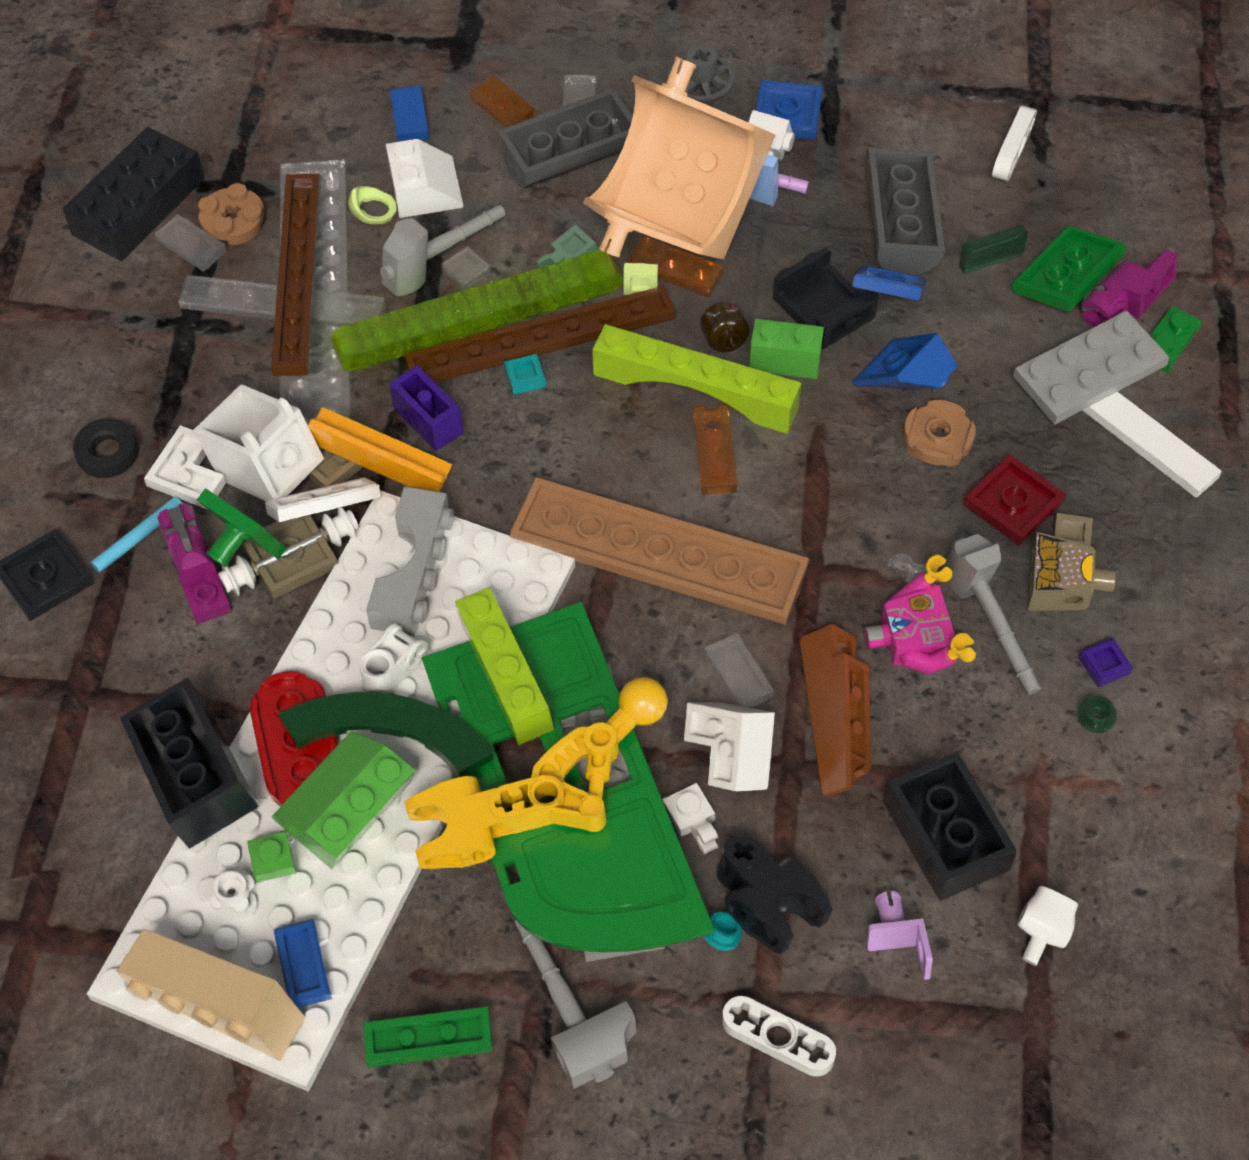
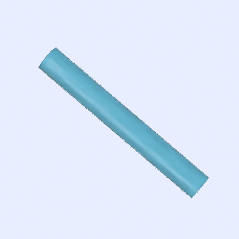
M176 496L93 559L90 562L93 568L98 573H101L160 527L157 519L159 513L166 508L168 510L179 506L178 504H183L181 500Z

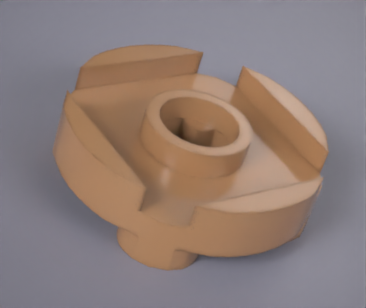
M235 183L228 188L218 190L208 197L202 198L198 203V217L201 229L208 239L218 243L217 239L228 240L229 245L245 243L259 234L263 219L265 221L266 215L261 199L254 192L247 190L246 186L241 183ZM237 213V217L233 219L227 215Z
M945 400L928 401L927 406L921 407L918 410L917 407L912 409L906 418L903 433L904 441L907 445L906 451L910 457L929 464L955 467L960 464L962 458L967 456L972 449L976 433L973 420L971 423L965 416L966 411L953 402ZM937 428L944 429V435L946 436L938 437L931 432H936Z

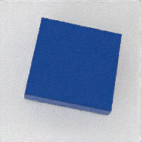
M761 80L756 111L789 120L792 132L795 133V138L816 140L823 86Z
M863 265L854 275L852 287L920 301L926 288L927 279L925 277Z

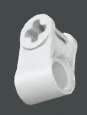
M397 623L391 624L383 632L380 639L360 659L364 690L366 692L387 694L394 692L395 688L422 662L421 657L426 655L428 643L423 639L415 640L403 632L401 625ZM376 672H384L380 675H373Z

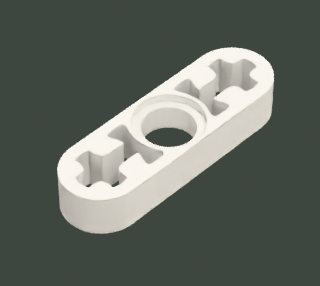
M1023 105L1020 106L997 156L992 177L1009 181L1031 133L1037 114L1036 109Z
M746 996L734 997L725 1004L722 1024L730 1036L810 1076H822L832 1069L836 1048L833 1041L826 1035ZM742 1009L748 1011V1020L759 1025L761 1017L766 1019L761 1026L760 1036L754 1034L756 1025L748 1021H743L741 1025H736L734 1023L735 1016L732 1012L739 1014ZM775 1026L784 1027L790 1033L791 1039L783 1046L773 1045L767 1038L768 1030ZM797 1037L803 1038L801 1047L809 1051H814L817 1046L824 1049L823 1057L825 1059L819 1058L816 1063H813L809 1060L810 1053L800 1047L798 1048L797 1055L791 1053L795 1049Z

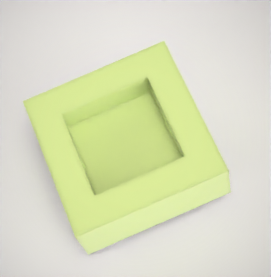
M624 263V295L658 287V264Z

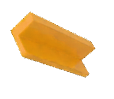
M324 407L321 408L316 420L311 419L308 424L318 447L410 488L441 492L452 468L451 463Z

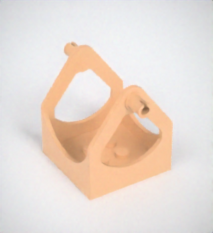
M675 57L666 84L662 82L661 85H658L638 76H633L631 82H634L635 107L625 144L606 180L590 197H585L583 204L606 218L607 222L610 223L602 244L599 246L601 251H607L610 255L620 257V252L628 232L635 230L697 254L724 260L776 135L687 97L688 93L685 91L697 65Z

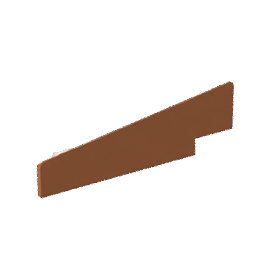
M833 624L809 633L800 639L822 794L826 796H832L853 787L852 783L857 778L866 775L871 770L869 665L855 658L857 637Z

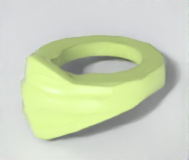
M359 186L350 193L348 200L350 212L366 224H385L391 221L397 212L396 201L393 197L377 188ZM380 201L388 206L389 211L383 216H371L360 209V206L363 202Z

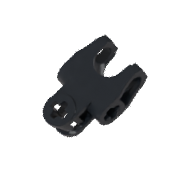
M736 835L726 841L722 852L723 858L719 861L716 875L719 882L730 891L725 897V905L729 915L749 936L758 940L769 950L782 954L789 949L794 935L790 925L780 913L790 912L797 914L808 924L818 928L828 922L833 910L830 902L816 883L813 875L798 860L791 856H786L775 862L756 840L745 835ZM810 900L813 901V903L816 905L817 910L814 908Z

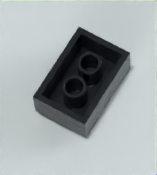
M958 752L887 782L883 803L939 901L1010 871L1017 850Z

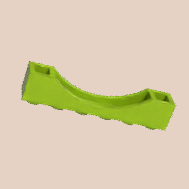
M604 325L592 350L593 375L624 385L655 381L690 387L727 403L756 425L786 434L789 433L799 409L801 382L610 325Z

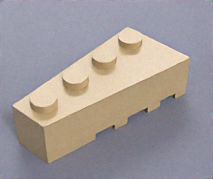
M146 929L142 930L117 969L118 974L128 983L126 990L133 996L143 1001L151 998L172 1013H182L202 1025L213 1028L278 1061H281L306 1018L276 980Z

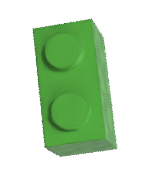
M755 319L749 367L771 374L817 379L824 327Z

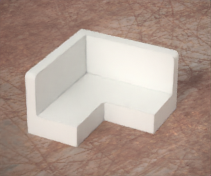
M722 702L687 703L684 741L711 746L708 785L732 791L766 790L768 788L774 712Z

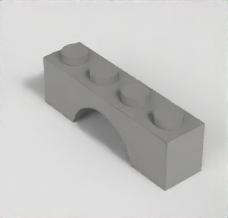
M410 487L403 488L395 514L398 536L407 541L415 551L409 563L400 571L375 579L366 609L370 629L385 631L391 624L397 623L402 626L403 632L409 636H414L417 624L424 622L427 611V602L424 600L427 591H433L436 580V570H433L436 560L441 561L444 554L445 540L442 538L445 530H450L453 523L454 510L449 508L447 493Z

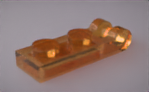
M642 237L635 247L636 253L630 254L625 262L658 264V279L708 298L723 276L724 270L723 265L647 237Z
M718 405V409H705L704 406L693 407L701 495L737 493L729 405ZM706 423H718L719 428H706Z

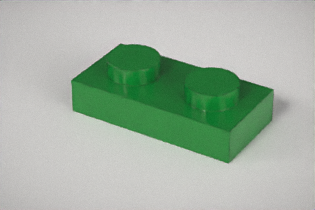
M1174 306L1169 309L1150 335L1169 356L1167 366L1160 369L1167 374L1200 330L1202 320Z

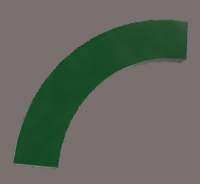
M379 692L335 694L296 705L278 714L279 721L298 749L328 737L347 734L349 730H371V733L388 734L400 738L406 736L424 744L426 749L433 752L450 766L458 777H463L493 760L492 751L482 739L454 716L433 705L396 694Z

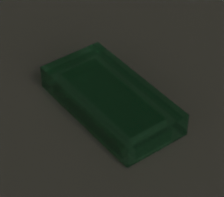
M1019 225L963 243L959 267L963 274L1022 256L1028 236L1027 230L1023 225Z

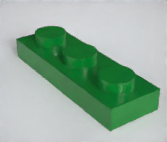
M488 1006L363 1022L365 1055L368 1068L493 1052Z

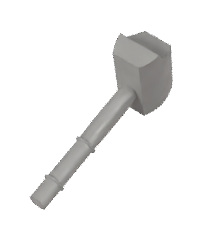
M498 205L487 212L483 211L481 215L461 226H456L455 229L427 242L428 231L413 218L396 222L391 235L383 246L382 267L380 268L382 284L396 296H404L415 292L426 281V261L449 249L458 242L464 241L466 237L487 226H492L494 222L505 217L504 208Z
M979 534L957 539L951 544L952 549L944 564V568L949 567L952 570V578L947 581L948 585L961 599L976 595L993 630L999 638L998 641L1001 642L1017 674L1016 677L1020 679L1027 695L1040 691L1041 687L1033 673V668L1028 664L1014 636L1015 632H1012L989 586V582L1001 562L999 545L989 542Z
M515 920V924L523 938V943L527 945L542 974V980L545 981L549 993L568 1030L551 1037L553 1050L573 1089L593 1079L596 1082L608 1079L614 1074L613 1069L628 1062L626 1048L630 1039L637 1033L635 1015L625 1001L586 1020L571 989L561 976L560 969L554 964L543 941L533 936Z

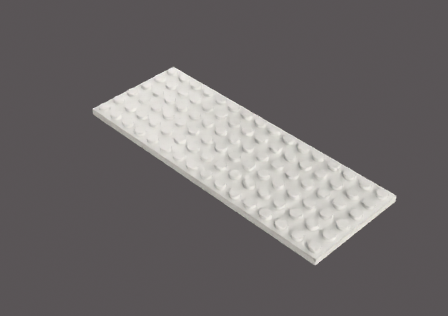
M380 490L381 497L372 500L358 524L359 529L355 531L356 538H350L338 559V564L333 567L272 675L285 671L304 673L306 677L315 679L322 685L326 696L366 692L362 683L360 659L380 639L384 632L370 629L366 612L375 579L400 571L409 563L415 551L407 541L398 536L395 514L401 497ZM454 516L451 529L445 530L442 538L445 540L443 558L441 561L436 560L433 569L436 570L434 589L432 592L427 591L424 600L427 602L425 620L423 623L417 624L415 634L411 637L415 640L423 639L428 643V650L425 656L469 641L462 627L454 601L488 587L491 588L509 627L550 613L557 604L575 568V558L510 538L509 535ZM423 662L412 670L395 688L394 692L391 693L413 698L439 708ZM376 672L373 675H380L384 672ZM456 700L447 702L452 716L461 714ZM249 713L229 748L259 807L190 849L177 837L87 992L88 997L92 1001L309 1092L422 870L417 861L415 850L423 844L438 838L445 824L440 820H409L404 801L442 781L458 778V776L440 757L426 749L424 744L406 736L400 738L388 734L371 733V730H349L347 734L337 735L338 745L351 731L385 744L416 770L410 784L332 870L287 832L296 873L256 883L247 841L285 832L286 830L272 819V815L281 806L275 803L268 793L252 719ZM234 871L242 876L248 874L254 879L255 886L249 891L247 898L249 907L244 912L237 913L234 909L226 907L216 910L210 905L209 898L214 894L213 885L215 877L220 872ZM231 889L228 894L233 895L236 890ZM314 919L332 999L298 1008L306 1018L281 1061H278L213 1028L206 1027L182 1013H172L151 998L143 1001L133 996L126 990L128 983L118 974L117 969L142 930L146 929L274 979L286 992L273 929Z

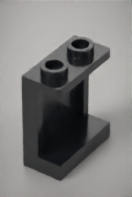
M827 247L816 253H810L801 262L781 270L774 278L773 300L797 324L824 327L822 349L827 348L875 319L879 297L874 291L865 290L860 293L852 287L831 265V251Z

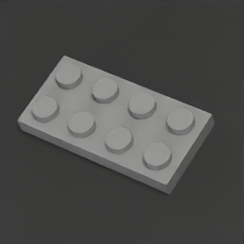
M1125 311L1016 367L1013 377L1055 425L1167 366L1169 356L1129 312Z

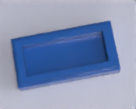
M421 86L390 89L397 142L429 139Z
M314 919L273 929L286 992L294 1004L300 1008L332 999Z

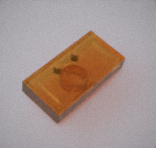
M492 76L470 91L471 100L505 127L536 117L535 108L495 76Z

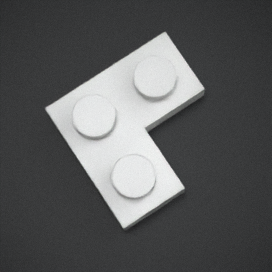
M181 425L144 477L147 487L173 497L176 496L181 500L202 508L205 507L197 501V498L206 488L218 496L225 486L226 480L223 474L199 466L206 454L194 435L193 430Z

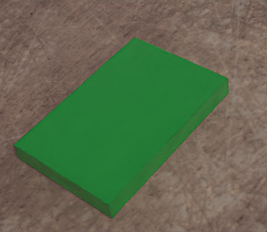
M1068 225L1011 283L1012 292L1070 312L1126 253L1125 243Z

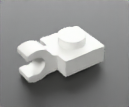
M697 783L662 799L667 814L680 837L692 833L703 854L718 848L715 841L718 839V835L711 825L715 821V812Z

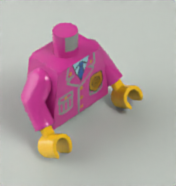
M941 555L932 556L926 564L928 573H920L883 605L881 625L864 627V639L868 649L887 646L894 665L905 666L927 675L955 664L957 658H960L963 662H971L975 659L976 652L971 647L965 648L968 645L974 644L975 641L966 633H959L955 636L940 585L934 586V581L936 580L947 582L952 578V570L949 567H945L940 572H937L938 568L946 563L944 557Z

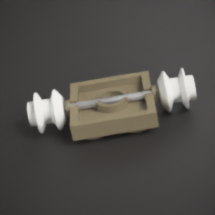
M339 507L338 516L334 518L323 514L322 527L319 529L310 515L282 522L276 521L263 528L287 548L279 560L251 541L246 542L244 540L242 547L251 562L236 556V565L232 567L221 565L223 571L218 573L219 579L227 593L234 591L239 596V587L246 584L254 589L255 575H259L272 598L276 599L332 571L333 567L338 564V560L327 542L330 541L340 547L342 546V537L348 535L350 538H356L355 531L359 529L356 518L350 510L345 512Z

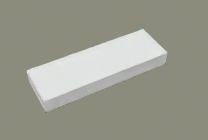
M363 477L268 500L265 502L267 515L278 522L380 498L381 495L379 485Z

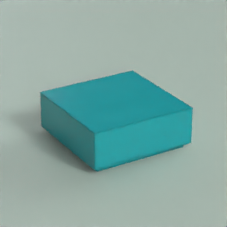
M537 354L504 361V369L513 395L546 387V379Z

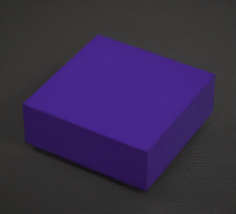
M1113 638L1081 651L1078 657L1098 688L1129 675L1133 668Z

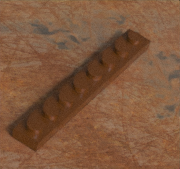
M286 174L271 363L273 376L308 375L320 197L319 174Z
M660 286L404 353V358L408 371L418 365L434 382L499 366L504 364V361L533 354L540 355L597 340L605 324L631 331L675 319V309L665 286Z

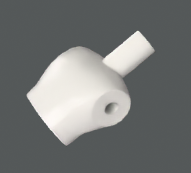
M1038 887L1034 896L1024 906L1017 921V925L1032 936L1022 960L1037 966L1046 944L1059 948L1066 947L1074 931L1075 914L1078 908L1077 902L1047 887Z

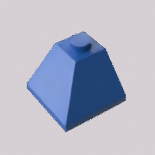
M938 333L892 339L852 382L856 387L909 390L931 388L936 390L949 381L948 376L958 365Z

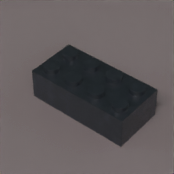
M147 126L62 208L71 235L122 262L205 179L198 152Z
M188 677L120 717L168 825L189 849L259 807L207 702Z

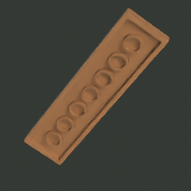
M538 477L535 478L510 532V538L575 558L577 562L787 625L809 566V558Z

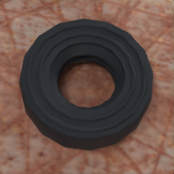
M99 419L90 422L78 432L74 439L73 453L78 466L86 474L96 478H111L124 473L133 465L137 459L138 443L133 430L124 422L116 419ZM112 439L119 443L118 450L110 456L98 457L93 454L94 446L100 441Z

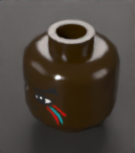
M719 302L713 304L701 317L700 327L709 346L717 352H732L740 348L749 336L748 323L740 308L734 303Z

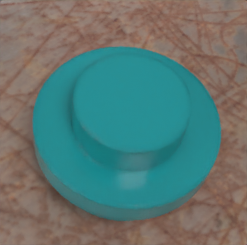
M716 912L709 916L714 927V933L703 936L705 941L718 950L730 951L735 949L741 941V926L727 912Z

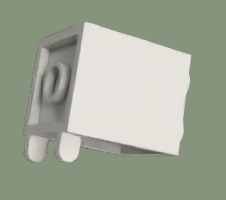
M242 384L193 430L215 472L223 474L227 484L266 502L288 496L324 460L299 408L290 405L284 398L278 400Z

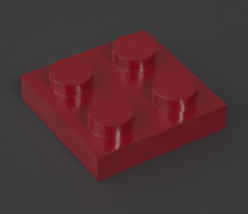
M1009 454L965 496L963 505L1020 546L1064 503L1067 494Z

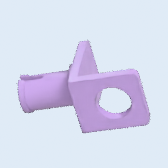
M887 891L879 894L875 898V902L878 907L881 923L868 926V951L916 946L923 980L930 979L933 958L923 918L905 920L901 896L898 892H890L892 902L888 901Z

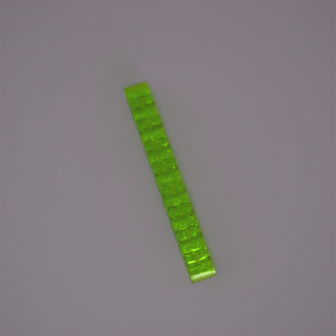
M597 250L342 326L330 335V341L342 369L345 371H356L402 357L407 352L465 338L610 294L622 286L624 278L612 255L608 254L607 251Z

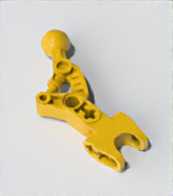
M636 677L627 682L619 695L618 705L620 709L606 723L601 722L589 727H579L560 739L533 766L531 778L481 792L477 778L463 776L442 781L404 801L409 820H440L447 824L441 836L415 850L420 869L464 868L485 862L496 853L494 838L517 834L551 824L584 829L589 832L601 831L607 823L605 806L602 800L604 782L609 781L611 764L619 754L618 743L636 725H652L662 718L668 703L664 688L658 681L649 677ZM586 757L585 777L589 780L588 793L564 781L566 775L575 764ZM545 796L556 797L550 803L544 804L539 802ZM530 802L531 807L526 808L525 803ZM512 807V811L505 812L504 809Z

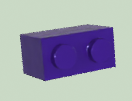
M418 365L389 383L393 408L435 451L463 434L460 407Z

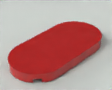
M297 671L280 672L268 677L260 684L261 688L257 691L256 695L254 692L250 701V715L264 781L269 795L279 806L285 803L338 746L336 736H332L298 749L279 721V713L296 705L326 697L324 688L317 680L306 677L304 673Z

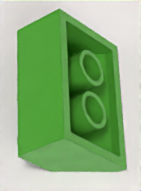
M351 731L272 815V819L332 870L410 784L416 770L385 744Z

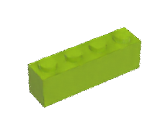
M485 588L454 601L462 627L518 745L553 731L554 727L549 707L491 588Z

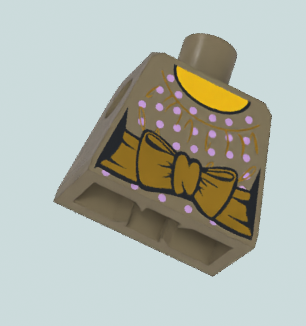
M1037 532L1031 550L1027 611L1085 610L1090 604L1094 590L1114 591L1116 571L1095 568L1096 550L1092 546Z

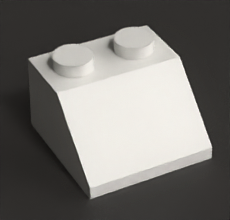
M419 139L386 144L399 218L463 208L459 183L451 155Z

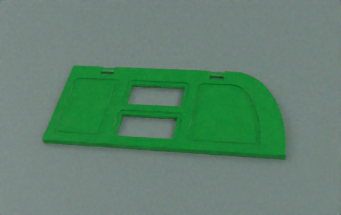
M582 602L510 626L514 638L549 707L554 730L540 736L545 752L565 737L559 721L603 706L609 720L620 709L618 705V690ZM470 641L421 657L439 709L451 715L447 702L456 700L461 714L454 717L478 735L493 753L492 761L465 776L477 778L481 792L507 784L493 744L513 738L514 735ZM633 729L618 743L632 780L603 790L602 800L605 806L607 823L601 831L589 832L584 829L551 824L493 839L496 853L491 859L513 917L525 930L547 943L588 952H629L669 946L714 933V927ZM575 764L566 775L564 781L586 792ZM511 807V808H506V809H504V810H505V812H510V811H512L513 809H512V807ZM515 864L521 881L511 885L506 867Z

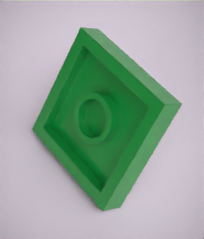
M205 488L197 498V501L221 520L226 527L210 550L206 552L208 556L224 567L228 565L227 563L244 540L246 542L251 541L277 560L287 549L260 524Z

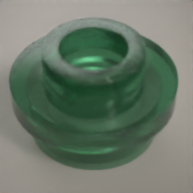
M1092 696L1080 704L1077 717L1080 724L1086 730L1093 733H1104L1114 726L1117 712L1113 703L1108 698ZM1097 713L1102 719H1096L1090 714Z

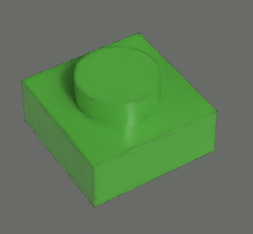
M287 831L247 841L256 883L296 873Z

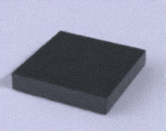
M57 529L50 531L0 560V580L29 621L34 620L94 584L90 574Z

